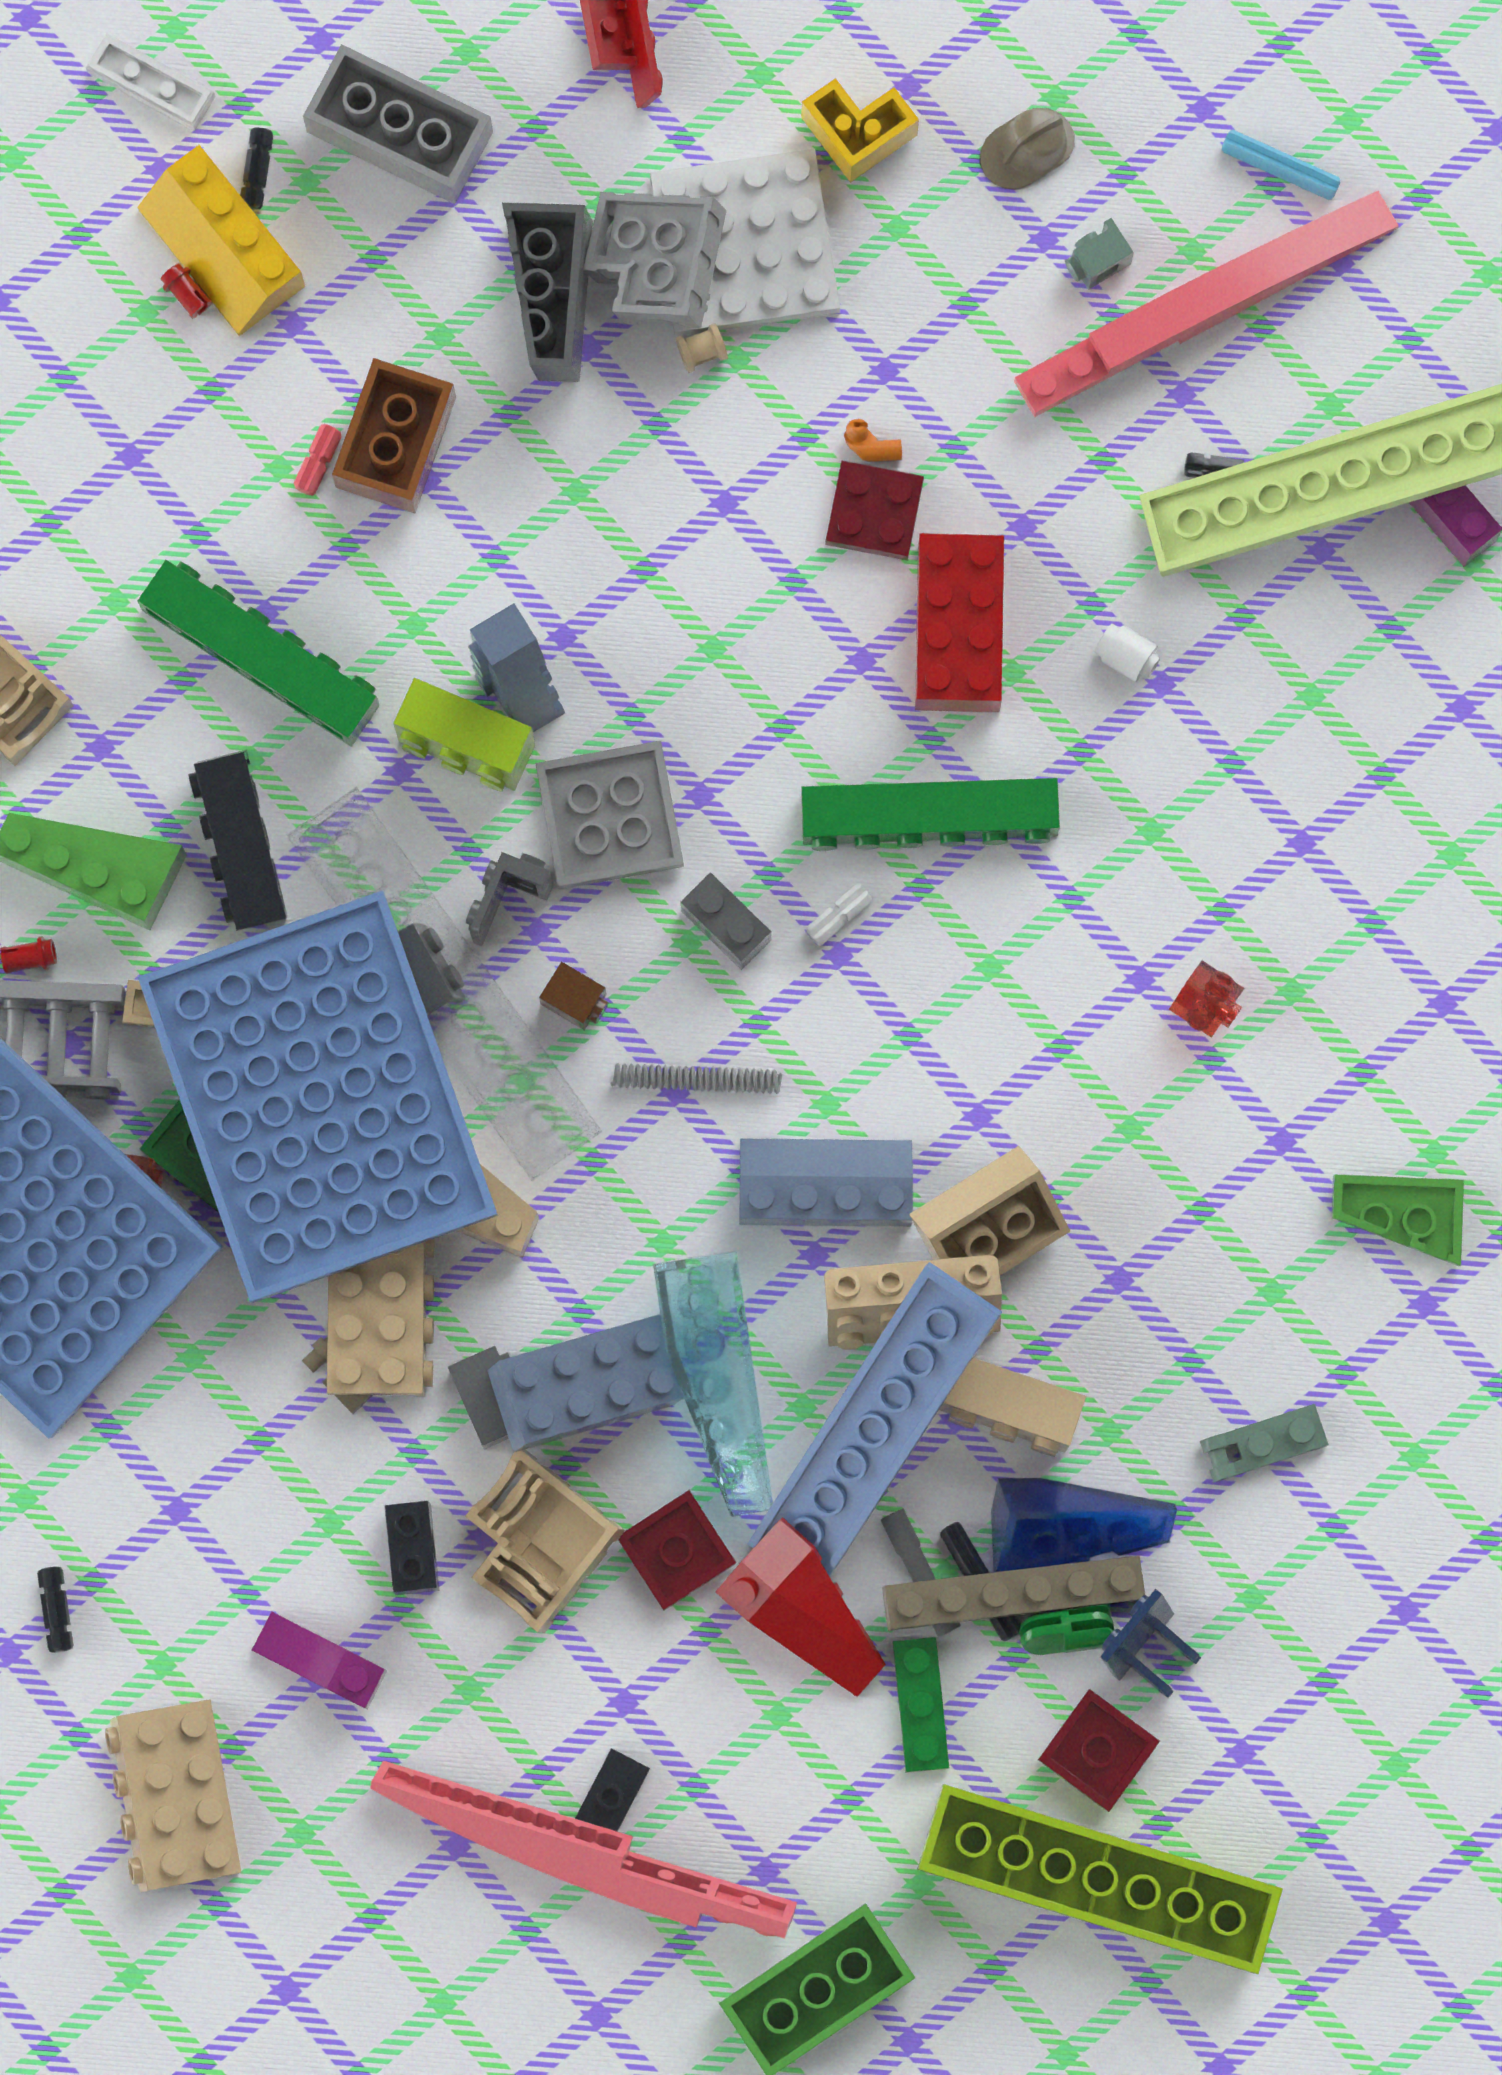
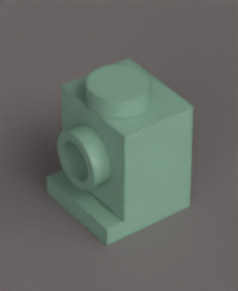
M1110 218L1104 222L1101 234L1097 235L1095 231L1091 232L1075 243L1076 249L1073 250L1072 256L1065 260V264L1074 280L1077 282L1082 280L1089 290L1131 265L1134 252L1113 219Z

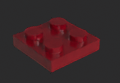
M841 460L825 545L908 561L924 476Z
M690 1490L623 1532L618 1539L663 1611L737 1564Z
M1088 1689L1040 1755L1038 1761L1101 1808L1110 1812L1160 1740L1091 1689Z

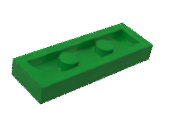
M936 1637L893 1641L905 1773L949 1769Z

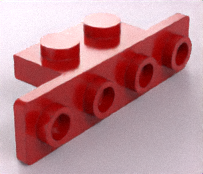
M580 0L592 69L630 70L637 108H646L661 95L663 86L662 74L657 68L654 52L655 36L650 30L647 15L648 0Z

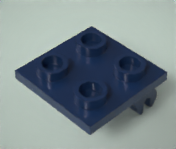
M1157 1589L1149 1597L1143 1595L1134 1604L1130 1611L1132 1618L1121 1631L1116 1629L1107 1637L1102 1646L1104 1652L1100 1658L1111 1674L1119 1681L1132 1668L1160 1693L1169 1698L1174 1692L1172 1688L1139 1661L1135 1655L1152 1634L1156 1632L1194 1664H1197L1201 1657L1166 1626L1173 1617L1174 1612L1163 1594Z

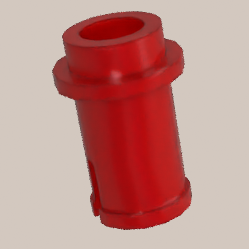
M178 263L168 269L160 279L164 283L163 289L165 292L171 291L189 313V316L194 319L210 307L212 300L204 294L190 277L191 270L188 267L183 268Z
M43 936L38 937L37 942L0 948L1 962L5 974L42 967L43 970H49L50 965L57 964L55 944L52 939L45 940Z

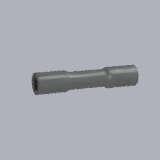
M904 1508L882 1518L880 1521L896 1553L902 1558L912 1581L936 1580L921 1550L920 1541ZM959 1622L934 1625L933 1628L937 1636L940 1637L959 1628L961 1624Z

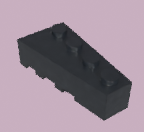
M247 749L198 761L194 764L195 772L188 774L194 799L200 797L203 799L206 814L199 815L204 838L205 840L213 839L217 855L210 857L215 881L223 880L228 897L220 898L226 923H235L236 931L286 919L288 916L275 862L271 858L269 851L271 847L266 826L259 812L260 804L256 785L248 769L250 760Z

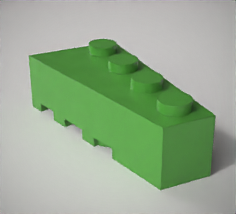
M8 813L0 830V862L149 931L187 856L183 846L14 813Z

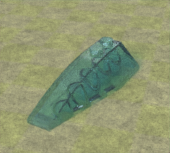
M737 1251L699 1255L653 1264L665 1351L730 1516L735 1517L768 1511L773 1504Z

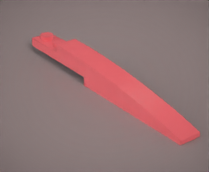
M1376 191L1257 247L1089 333L1088 339L1016 376L1014 383L1033 416L1036 417L1177 341L1181 344L1398 229L1399 225L1379 191Z
M387 1761L382 1762L371 1781L370 1789L477 1844L580 1888L673 1921L697 1928L702 1914L712 1916L721 1923H735L754 1929L757 1933L764 1936H777L785 1939L794 1917L797 1905L795 1901L631 1852L630 1847L633 1836Z

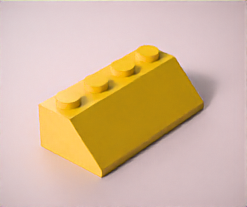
M200 144L168 167L137 207L183 267H188L191 270L190 276L206 296L212 300L214 306L238 336L242 335L306 287L300 269Z

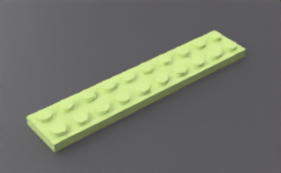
M1502 384L1139 495L1161 576L1172 575L1501 475Z

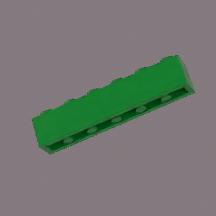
M168 560L164 561L137 600L143 612L352 747L380 706L377 696L374 695L376 691L374 686L357 675L352 680L339 672L341 666L329 656L321 652L317 657L303 649L306 643L292 632L284 630L280 634L268 626L271 622L269 618L252 607H249L246 612L233 603L236 598L221 586L215 584L212 589L199 581L201 575L189 565L180 561L176 566Z
M1058 778L801 786L803 845H812V850L831 851L837 849V844L854 843L856 849L869 850L879 848L880 842H897V847L917 848L923 846V841L940 840V846L955 847L965 845L966 839H982V844L1002 845L1008 843V838H1025V843L1042 844L1050 842V837L1058 836L1060 829Z

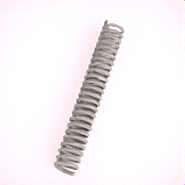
M617 1063L615 1065L613 1081L610 1084L613 1088L616 1084L619 1088L623 1084L628 1088L631 1083L634 1089L638 1083L640 1089L645 1084L647 1089L651 1085L654 1090L657 1088V1085L662 1090L664 1084L665 1088L669 1090L672 1084L674 1090L679 1085L681 1091L685 1086L688 1091L691 1089V1086L694 1091L698 1089V1086L703 1091L706 1085L708 1092L712 1089L713 1085L715 1092L719 1087L722 1092L725 1091V1088H727L728 1092H731L733 1087L736 1093L739 1091V1087L741 1092L744 1093L747 1086L749 1093L752 1092L754 1087L756 1094L759 1092V1089H761L763 1094L766 1092V1089L771 1094L773 1088L774 1092L778 1094L780 1092L782 1074L779 1073L777 1077L775 1069L771 1074L769 1069L765 1071V1074L760 1069L757 1075L756 1069L753 1068L750 1076V1070L746 1068L743 1077L741 1067L738 1069L737 1075L734 1067L731 1069V1072L726 1067L724 1073L722 1068L719 1067L717 1074L716 1069L712 1067L709 1075V1069L706 1066L702 1075V1068L700 1066L696 1072L694 1066L690 1068V1072L688 1067L685 1066L682 1073L680 1065L676 1068L675 1074V1067L671 1065L668 1075V1067L664 1065L661 1073V1066L659 1064L656 1066V1070H654V1066L651 1064L649 1071L647 1065L644 1064L642 1072L641 1066L637 1064L634 1074L632 1063L629 1065L627 1074V1065L624 1063L620 1071V1064Z

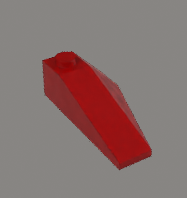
M782 1517L739 1563L715 1593L750 1624L858 1697L886 1664L860 1620L854 1618L843 1600V1592L837 1582H832L820 1562L822 1557L816 1547Z

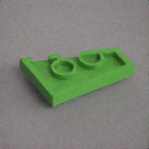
M1333 1175L1331 1218L1456 1266H1461L1464 1180Z

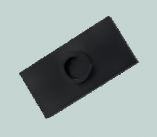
M611 1748L575 1819L618 1832L650 1768Z

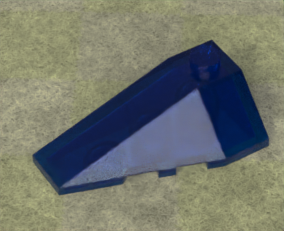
M998 1478L991 1509L993 1573L1062 1565L1072 1562H1088L1090 1557L1114 1552L1121 1556L1170 1543L1177 1513L1176 1504L1044 1478Z

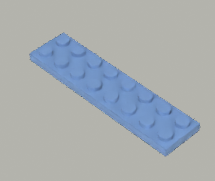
M929 1262L916 1279L747 1544L754 1548L783 1517L816 1547L822 1557L820 1562L829 1577H831L1002 1314V1311Z

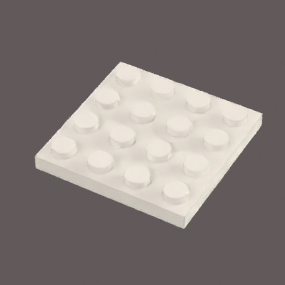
M815 149L650 172L653 196L714 197L727 210L709 294H711L710 300H707L706 303L708 309L707 312H704L701 328H688L673 322L675 337L707 331L709 325L714 323L719 330L840 313V302ZM670 304V307H676V304Z

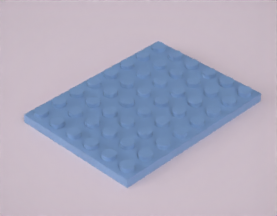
M383 890L138 977L251 1303L498 1216Z
M0 1038V1393L50 1439L58 1433L224 1246Z

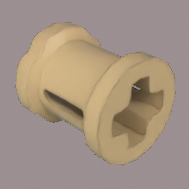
M715 323L709 325L707 331L684 338L681 335L676 337L677 347L688 373L695 371V366L717 358L721 361L728 359L725 344Z

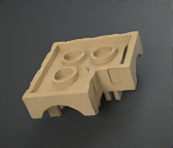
M0 635V751L7 760L16 766L74 705L67 695ZM46 707L50 709L46 717L28 736L21 741L16 739Z
M525 1449L512 1455L504 1473L496 1484L465 1515L466 1518L498 1543L471 1578L509 1605L536 1632L545 1633L553 1624L554 1617L559 1611H563L581 1588L579 1585L586 1576L592 1574L608 1553V1548L620 1538L625 1530L615 1521L609 1520L602 1515L603 1512L583 1495L574 1492L569 1488L570 1485L548 1467L542 1466L537 1462V1458ZM520 1472L523 1477L496 1511L493 1510V1505ZM502 1579L506 1580L537 1607L532 1612L499 1585V1582Z

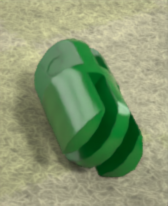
M1109 1604L1037 1614L1028 1617L1021 1624L1019 1630L1020 1642L1025 1651L1034 1655L1100 1649L1107 1637L1114 1631V1624Z

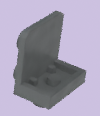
M501 852L498 862L490 861L482 880V884L485 885V894L482 901L474 900L466 918V924L469 925L468 930L474 944L479 946L484 944L507 886L519 889L546 901L548 900L553 888V881L550 871L544 868L546 865L544 861L522 853L519 859L504 852Z

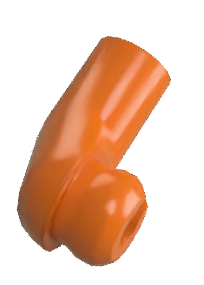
M853 419L846 425L844 433L846 444L863 461L902 460L901 439L878 440L868 430V423L862 419Z

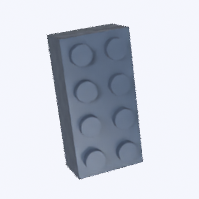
M660 1314L499 1360L487 1370L513 1453L667 1408L687 1397Z

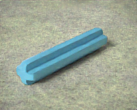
M1230 130L1223 142L1222 151L1225 154L1327 200H1332L1339 188V177L1238 131Z

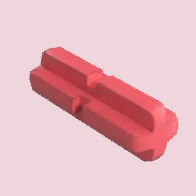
M322 424L319 427L309 449L310 457H305L294 481V486L298 491L311 496L316 494L327 470L325 464L326 462L330 463L341 440V432L335 427L327 424Z

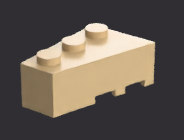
M480 1164L498 1216L459 1229L457 1232L523 1258L538 1223V1213Z

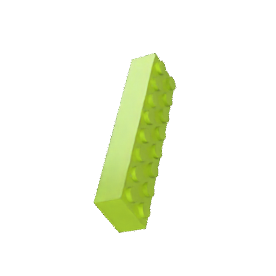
M943 1784L917 1870L1253 1974H1259L1283 1888L946 1784Z

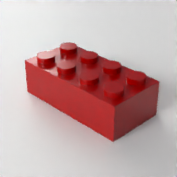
M919 533L915 710L1000 712L1002 702L1004 535Z

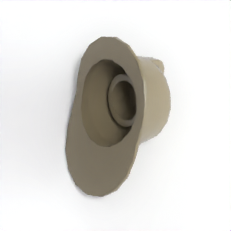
M1049 108L1029 109L995 129L985 139L980 150V165L984 175L994 185L1005 189H1020L1034 183L1069 159L1074 149L1075 134L1070 123L1060 113Z

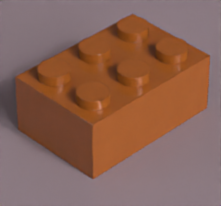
M373 358L332 473L335 487L416 513L456 400L454 384Z

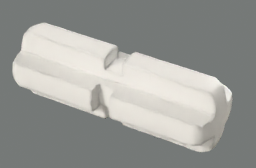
M855 884L834 903L835 907L833 909L829 907L807 926V934L819 946L823 945L844 927L843 922L845 920L851 921L871 903V895L862 885Z

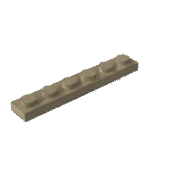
M1140 1555L885 1585L882 1587L887 1628L888 1631L1103 1604L1134 1602L1145 1595Z

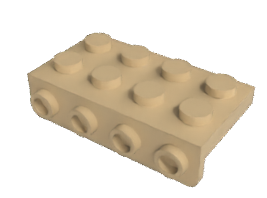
M434 1239L328 1276V1395H415L416 1397H425V1387H433V1361H425V1344H433L434 1320L433 1318H426V1301L434 1300V1275H426V1258H434Z
M993 1255L828 1270L824 1275L829 1347L838 1346L841 1349L851 1350L859 1348L865 1343H876L916 1279L929 1262L1001 1310L1002 1291L997 1258ZM1001 1315L987 1336L993 1332L1000 1331Z
M211 1699L112 1718L110 1720L111 1727L105 1729V1739L109 1754L115 1753L118 1771L113 1772V1785L116 1796L118 1798L123 1797L126 1814L121 1815L120 1823L124 1840H131L134 1858L128 1859V1869L132 1884H138L142 1893L242 1873Z

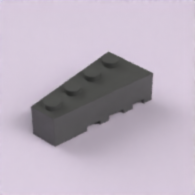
M502 202L509 235L510 253L512 254L516 276V289L522 312L521 317L529 365L538 381L580 382L588 274L583 271L593 221L585 205Z

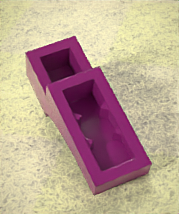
M272 1611L251 1650L367 1710L387 1673L386 1669Z

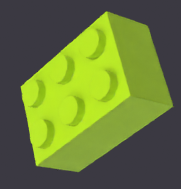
M415 677L393 723L398 741L403 743L402 749L423 759H425L427 754L441 759L440 765L459 775H464L467 770L481 776L480 783L500 792H503L504 787L513 791L516 790L535 747L532 727Z

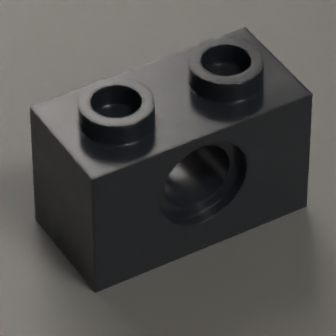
M419 1501L384 1505L393 1593L395 1595L440 1591L430 1502Z

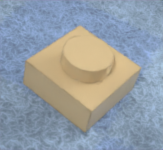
M128 980L122 1023L155 1028L139 981Z

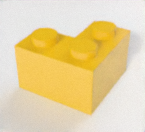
M836 78L802 101V120L850 183L918 136L919 119L895 87L862 110L857 107Z

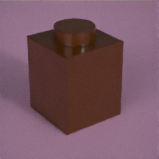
M562 961L539 997L542 1006L584 1031L590 1021L594 1024L599 1022L609 1004L608 1001L604 1000L607 995L604 986Z

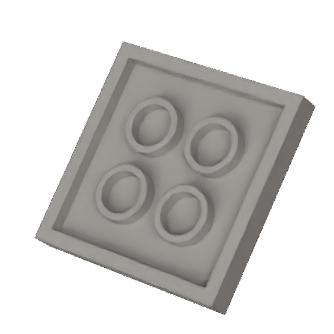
M661 741L535 763L558 890L684 867Z

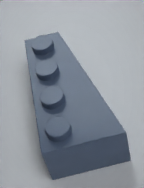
M515 603L470 629L472 644L468 645V648L472 654L470 658L474 663L472 665L476 673L474 676L487 697L494 693L509 718L532 727L533 732L565 714L562 704L558 701L559 695L553 685H548L551 683L552 677L545 665L546 662L539 643Z

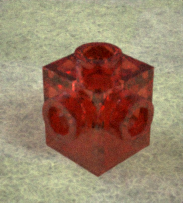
M1201 960L1169 1010L1187 1021L1195 1030L1202 1031L1212 1038L1221 1024L1229 1028L1239 1014L1242 1006L1237 1004L1236 1001L1245 988L1236 983L1227 973L1218 971Z

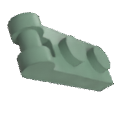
M1315 1404L1200 1441L1203 1453L1209 1454L1213 1469L1209 1470L1213 1483L1329 1445ZM1236 1444L1241 1460L1229 1463L1225 1447Z

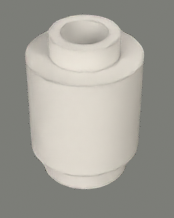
M1111 624L1094 651L1102 657L1101 662L1134 682H1137L1141 676L1148 679L1160 661V657L1155 654L1158 646L1124 625L1119 628Z

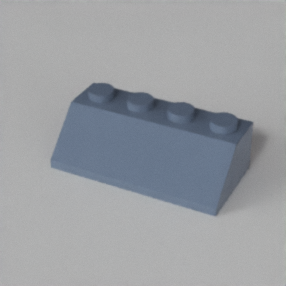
M740 1139L739 1225L911 1227L912 1219L909 1214L913 1212L912 1140Z

